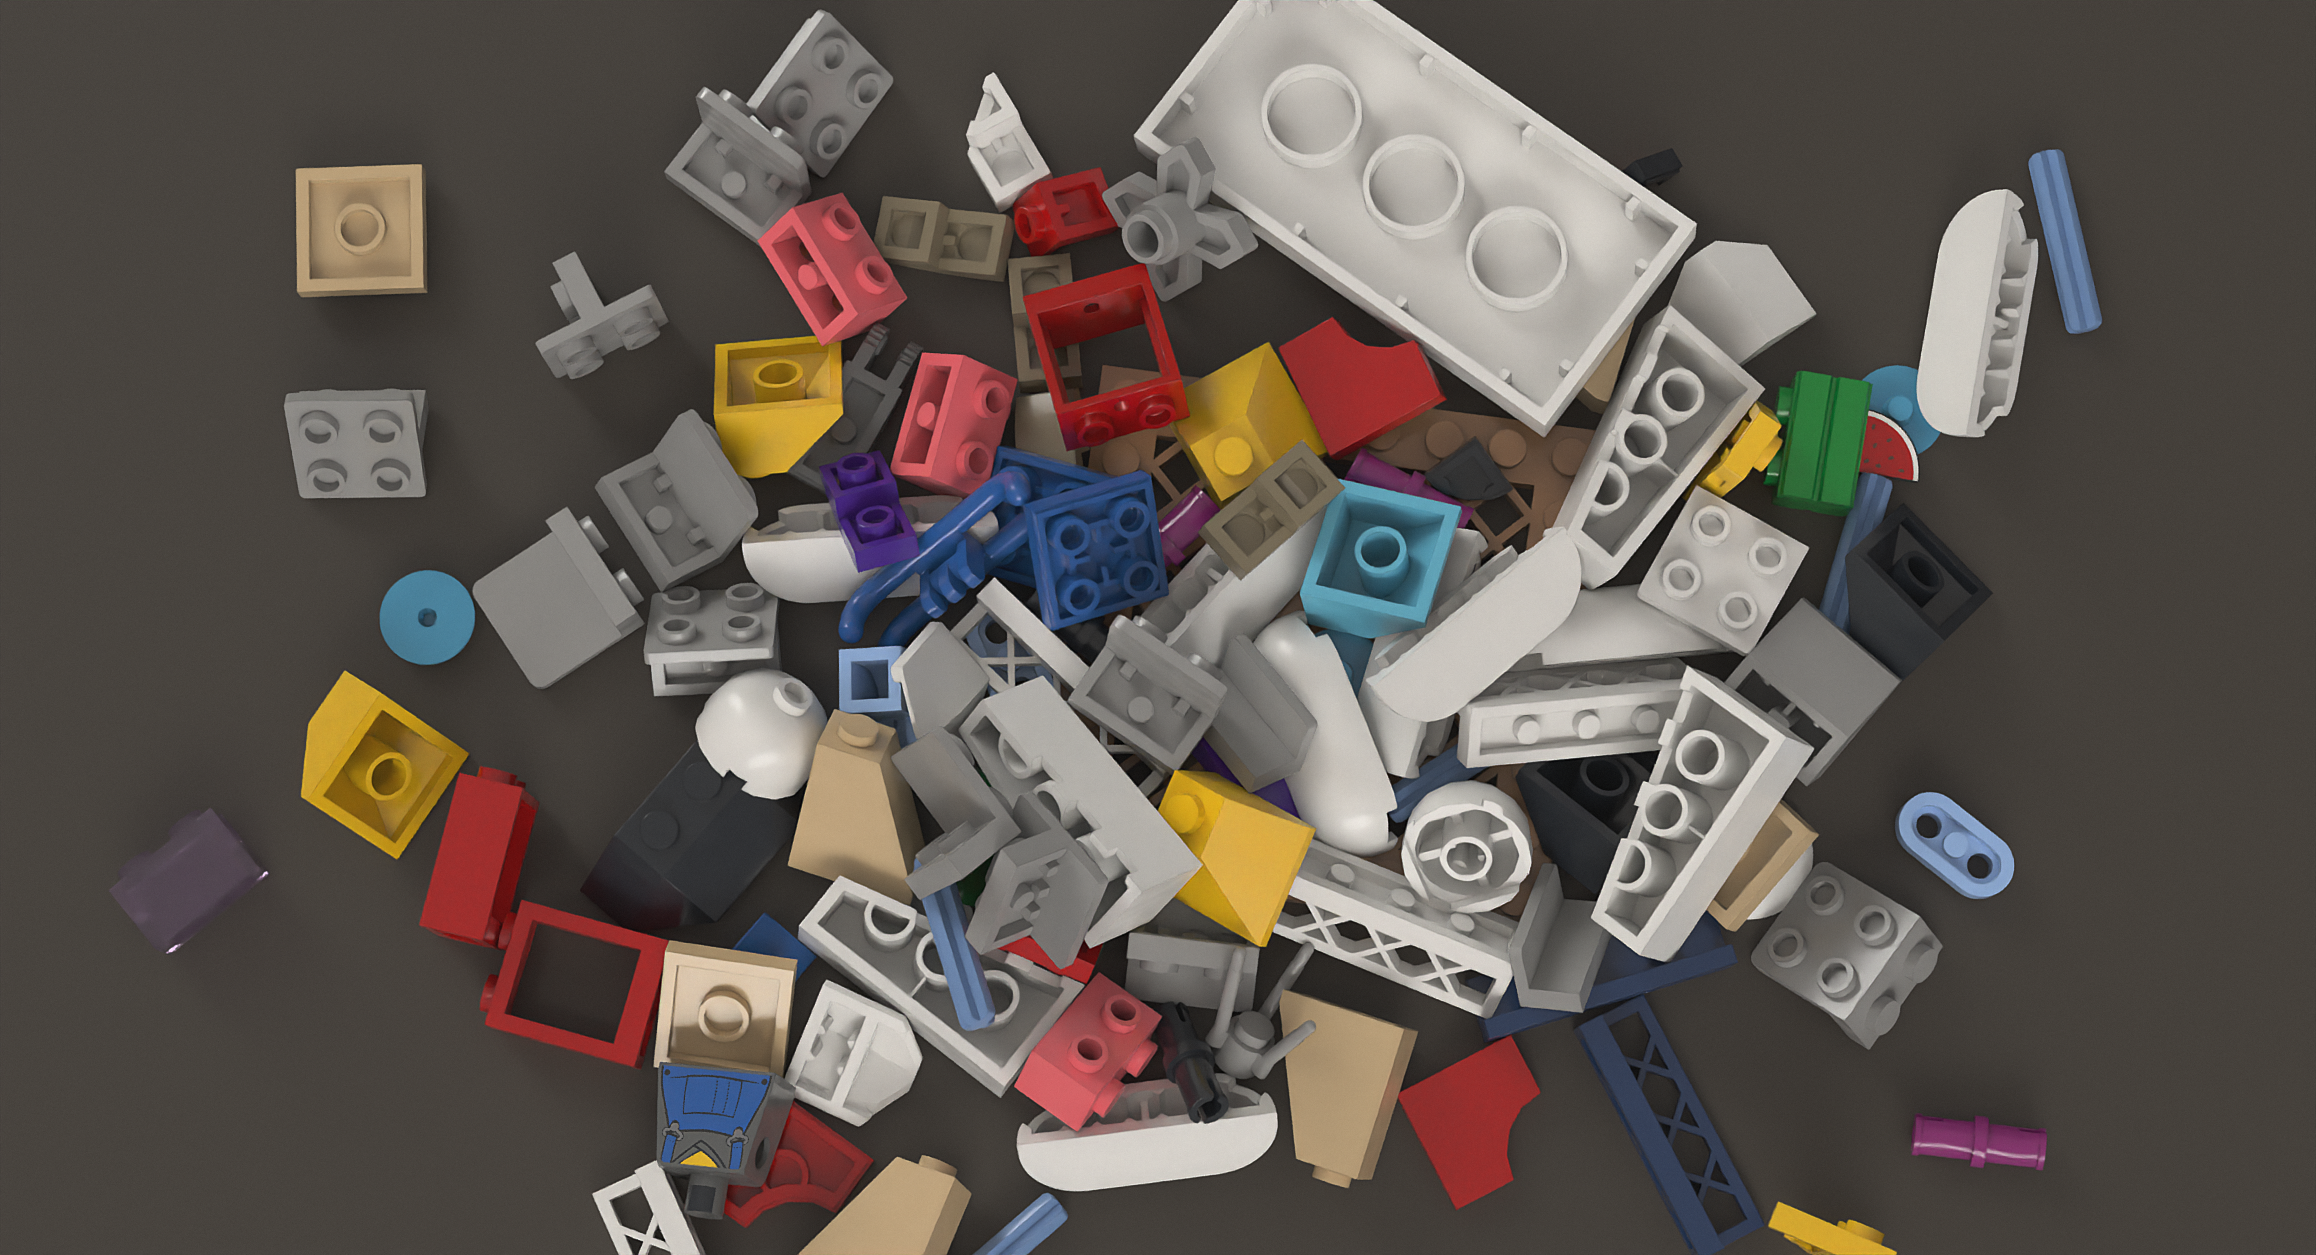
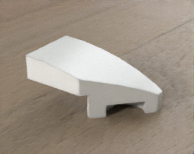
M993 72L985 78L982 87L984 95L975 121L971 120L966 133L970 145L967 154L999 213L1012 207L1013 203L1036 183L1053 179L1022 125L1017 109Z

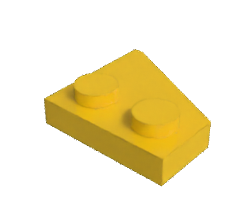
M1756 400L1702 467L1682 498L1687 501L1696 485L1721 498L1744 480L1752 467L1762 472L1773 459L1783 442L1778 437V431L1782 425L1774 412Z
M1779 1201L1768 1223L1769 1228L1784 1233L1783 1237L1799 1245L1800 1248L1812 1255L1897 1254L1896 1251L1881 1245L1885 1234L1876 1229L1849 1219L1847 1223L1839 1221L1837 1226Z

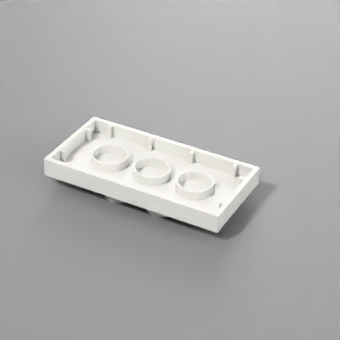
M1238 0L1134 134L1137 151L1155 164H1157V158L1177 145L1197 137L1216 168L1209 202L1215 206L1242 213L1249 228L1257 236L1406 341L1415 340L1418 342L1426 355L1544 438L1695 239L1697 223L1374 0Z

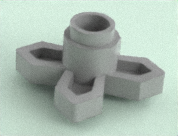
M1197 137L1177 145L1157 158V181L1139 171L1102 193V198L1117 225L1123 228L1122 239L1126 250L1135 260L1146 264L1152 286L1163 302L1176 297L1202 281V260L1222 269L1258 248V242L1242 213L1208 204L1216 168Z

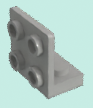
M942 726L937 727L891 756L894 765L945 831L944 834L915 855L921 866L904 879L919 900L963 879L1022 832L1013 821L1014 812L1008 800L997 789L988 787L973 767L974 758L966 744L957 736L948 734Z

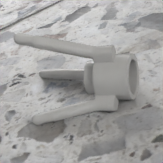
M1311 943L1302 945L1258 1012L1245 1011L1241 1015L1231 1018L1246 956L1244 947L1238 946L1233 950L1215 1024L1205 1038L1207 1044L1212 1046L1215 1063L1228 1075L1239 1079H1249L1254 1076L1259 1079H1265L1275 1063L1316 1030V1023L1308 1020L1274 1045L1275 1039L1273 1036L1275 1030L1270 1022V1019L1280 1006L1279 1001L1283 989H1291L1313 954L1314 946Z

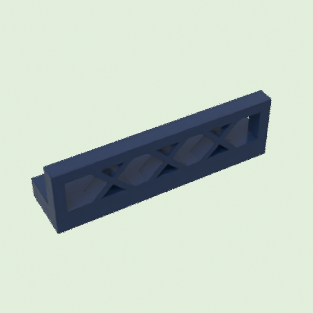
M1705 910L1670 963L1641 956L1612 935L1583 1013L1728 969L1738 963L1733 945L1725 946L1718 921L1707 910ZM1481 975L1466 980L1465 984L1466 987L1486 994L1494 978ZM1513 975L1493 1016L1486 1019L1476 1015L1483 1041L1487 1043L1582 1014V1012L1521 1007Z
M1644 994L1574 1029L1576 1037L1690 1254L1712 1255L1724 1249V1246L1764 1226L1765 1224ZM1634 1013H1637L1649 1036L1642 1061L1624 1056L1609 1029V1026ZM1654 1047L1666 1069L1649 1064ZM1630 1067L1639 1069L1636 1079ZM1647 1072L1670 1079L1675 1085L1679 1096L1672 1119L1653 1113L1641 1089ZM1684 1106H1686L1696 1127L1680 1122ZM1660 1124L1669 1127L1666 1136H1665V1134H1664V1132H1663V1130H1662ZM1677 1130L1702 1137L1709 1155L1702 1177L1685 1172L1676 1157L1672 1145ZM1715 1163L1726 1184L1710 1180ZM1690 1182L1699 1184L1697 1194ZM1711 1188L1732 1195L1745 1220L1717 1234L1702 1206L1707 1189Z

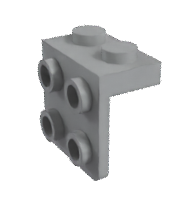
M703 87L696 96L702 124L664 171L666 179L760 246L757 240L792 207L802 205L812 193L807 171L808 166L801 156L804 148L795 138L781 128L774 126L768 132L751 120L750 117L753 111L733 93L723 89L717 95L710 89Z
M693 409L680 414L652 453L601 477L594 487L661 593L722 563L758 517L756 497L751 485L745 478L736 474L722 452V444L718 434L710 424L703 422L698 413Z
M568 507L545 520L552 530L550 534L479 579L474 584L472 590L474 598L527 679L538 689L548 688L645 624L634 608L644 598L624 568L612 574L599 555L609 548V545L589 515L577 521Z
M1118 615L1110 626L1105 647L1068 698L1067 704L1173 775L1175 770H1180L1220 712L1228 691L1227 687L1220 682L1223 674L1203 657L1190 653L1185 658L1165 644L1168 639L1167 635L1147 619L1135 616L1131 621L1122 615Z
M1821 862L1811 870L1752 952L1751 961L1760 972L1827 1012L1850 1039L1869 1050L1879 1035H1884L1894 1026L1900 1013V1006L1915 985L1923 982L1932 973L1937 963L1938 953L1943 948V945L1919 915L1828 862Z

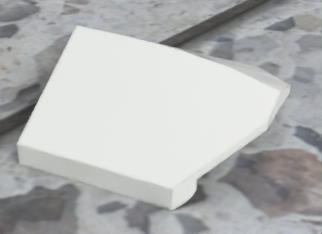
M1715 241L1685 261L1668 303L1740 367L1816 315V312L1768 245Z
M930 622L891 666L893 681L902 683L916 739L942 726L948 734H953L964 741L958 729L981 700H983L990 678L942 622Z
M826 979L784 1079L796 1087L794 1098L859 1127L867 1122L872 1115L910 1090L923 1056L905 1015Z

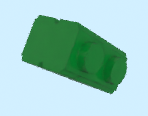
M1797 371L1790 382V387L1779 386L1774 405V414L1780 424L1783 425L1781 438L1783 442L1773 459L1764 469L1763 485L1773 486L1771 504L1798 510H1810L1815 513L1838 517L1849 514L1854 506L1873 384L1843 377L1835 378L1826 374Z

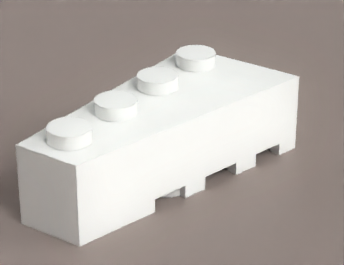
M1668 305L1643 325L1553 527H1565L1567 530L1566 534L1574 542L1581 563V583L1589 590H1594L1618 574L1765 390L1760 383L1671 305Z
M1687 666L1679 686L1680 689H1683V693L1672 720L1667 718L1658 744H1661L1662 748L1649 782L1643 781L1634 803L1639 808L1627 839L1621 838L1591 919L1637 954L1667 963L1672 961L1815 749L1718 678Z
M1043 675L981 700L958 729L991 786L1008 800L1012 809L1018 796L1033 792L1045 807L1057 817L1060 824L1087 855L1098 864L1101 871L1108 878V885L1084 938L1089 948L1150 922L1203 866Z
M839 876L799 925L798 940L879 1004L905 1015L911 1029L1000 1098L1021 1073L1033 1048L1080 995L1085 986L1064 975L1060 977L1033 965L1034 962L1011 952L1006 953L1002 950L994 949L982 955L978 953L996 1010L995 1020L987 1028L966 1031L960 1026L928 918L917 913L916 909Z

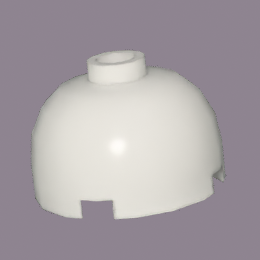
M759 668L735 674L713 693L705 703L703 712L697 718L695 729L700 749L711 766L721 776L724 777L731 770L737 777L747 781L741 790L753 796L779 799L794 795L809 779L816 746L828 721L825 710L815 694L802 681L782 671Z
M1474 780L1450 782L1426 794L1412 810L1403 837L1401 850L1405 877L1418 895L1429 902L1431 895L1452 902L1450 904V911L1463 914L1490 911L1511 901L1519 892L1520 883L1526 878L1527 873L1529 874L1533 854L1528 820L1516 801L1495 786Z

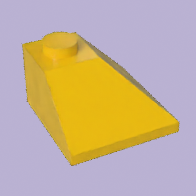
M816 336L715 344L714 420L716 433L722 444V452L737 475L746 478H761L772 473L787 472L843 415L842 340L823 347Z
M1269 342L1184 388L1190 417L1169 424L1208 494L1220 510L1246 490L1258 476L1301 440L1308 445L1319 459L1328 455L1327 449L1305 403Z
M344 671L308 723L301 797L398 860L470 753L381 692Z
M1175 770L1158 812L1203 866L1176 893L1174 898L1257 946L1266 947L1317 828L1253 793L1249 794L1246 789L1215 772Z

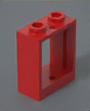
M1136 264L1022 297L1067 452L1082 447L1099 446L1110 439L1142 430L1159 429L1169 425L1171 422L1190 417L1181 375L1146 264ZM1145 324L1161 377L1070 403L1054 349Z
M483 766L479 767L477 777L459 773L419 923L421 927L440 937L501 951V949H498L501 928L507 913L512 911L540 803L525 790L526 783L517 780V775Z
M521 900L518 913L509 911L501 928L498 949L505 950L506 953L499 976L490 974L482 992L479 1009L482 1012L488 1013L484 1025L495 1030L641 1070L659 1011L664 956L669 941ZM538 923L640 951L614 1044L510 1015Z

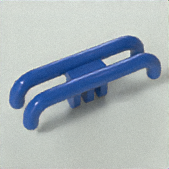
M1006 471L995 475L917 538L920 556L885 565L867 579L854 592L841 613L838 632L842 641L848 644L860 641L863 637L865 622L873 609L915 573L920 576V596L889 623L882 633L877 647H904L921 627L932 618H938L946 612L948 605L957 603L966 595V591L970 587L975 588L984 581L987 573L1029 540L1024 511L984 544L977 541L967 530L1005 499L1014 506L1027 504L1031 497V487L1026 476L1015 471Z

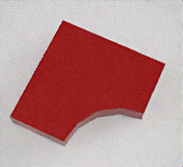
M1331 317L1278 348L1329 456L1336 461L1447 400L1422 346L1415 340L1391 348L1366 346L1353 339L1342 324L1334 317Z
M1511 1035L1399 1092L1397 1098L1455 1211L1514 1180L1507 1158L1509 1130L1521 1108L1541 1093Z
M793 1101L765 1183L761 1187L729 1184L724 1213L744 1228H748L765 1211L788 1202L815 1203L834 1213H838L875 1160Z

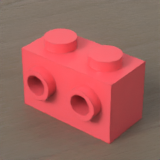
M843 192L792 207L757 240L822 347L870 331L876 322L880 324L907 299L890 266L881 256L862 225L858 214L851 207Z
M922 353L890 465L892 475L937 495L967 498L983 483L991 479L997 447L1000 446L1006 421L1011 412V403L1018 379L965 355Z
M1098 972L1033 1048L1014 1087L1078 1132L1094 1112L1103 1118L1108 1114L1125 1089L1126 1085L1120 1082V1080L1127 1072L1137 1078L1145 1069L1158 1049V1045L1150 1039L1162 1016Z

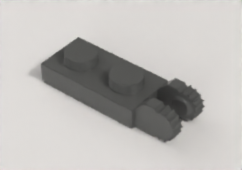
M877 322L867 334L852 362L847 360L842 368L843 415L786 472L788 475L825 495L826 492L820 477L819 466L837 462L848 454L872 452L903 398V388L910 380L924 352L922 346L911 341L900 352L895 366L886 381L872 374L868 370L884 350L888 342V334L890 333L889 328Z

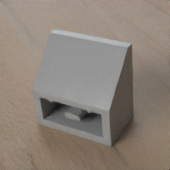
M1803 597L1752 649L1724 683L1815 748L1796 776L1802 783L1808 786L1821 777L1902 680Z

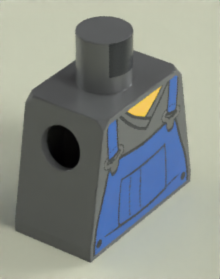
M669 1062L659 1063L656 1159L658 1166L676 1178L689 1180L684 1208L685 1214L705 1219H723L729 1184L761 1187L765 1183L795 1097L796 1087L778 1074L771 1072Z

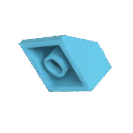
M1338 479L1345 489L1328 504L1300 590L1308 624L1365 638H1375L1426 628L1460 520L1461 506Z

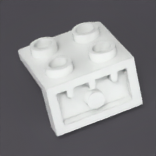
M1696 485L1638 588L1637 596L1736 653L1747 656L1756 646L1809 547Z

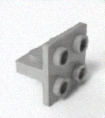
M820 9L816 11L811 19L808 18L747 102V105L753 111L750 119L768 132L776 126L790 134L804 148L801 156L806 161L808 169L817 176L825 177L893 83V77L830 13Z
M574 251L552 263L561 281L550 286L570 325L538 340L535 344L556 378L568 374L570 379H575L599 368L604 363L602 356L623 345L627 350H633L650 343L660 335L659 327L668 323L669 320L651 285H647L604 306L589 275Z
M325 389L320 391H299V393H289L286 395L284 410L298 490L301 497L374 498L425 496L427 479L422 448L429 411L426 390L336 391Z
M754 583L736 584L723 590L703 591L690 586H678L663 593L653 594L644 644V660L646 664L651 665L654 696L713 694L735 674L759 668L782 671L778 630L780 598Z
M1028 792L1018 796L1013 808V821L1022 832L994 854L985 876V889L975 903L976 910L965 938L982 955L1030 935L1059 969H1063L1074 963L1106 890L1108 878L1101 871L1098 864L1087 855L1060 824L1057 817L1045 807L1033 792Z
M1173 897L1150 922L1130 930L1125 990L1138 1000L1160 1003L1173 1001L1174 1004L1182 1002L1186 1006L1218 1009L1233 950L1241 946L1245 948L1246 956L1233 1011H1251L1253 1008L1260 947Z

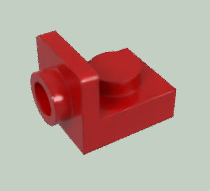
M1101 167L1038 182L1013 203L1015 228L1020 239L1026 243L1031 257L1050 255L1061 246L1111 234L1119 228L1102 198V193L1109 188Z

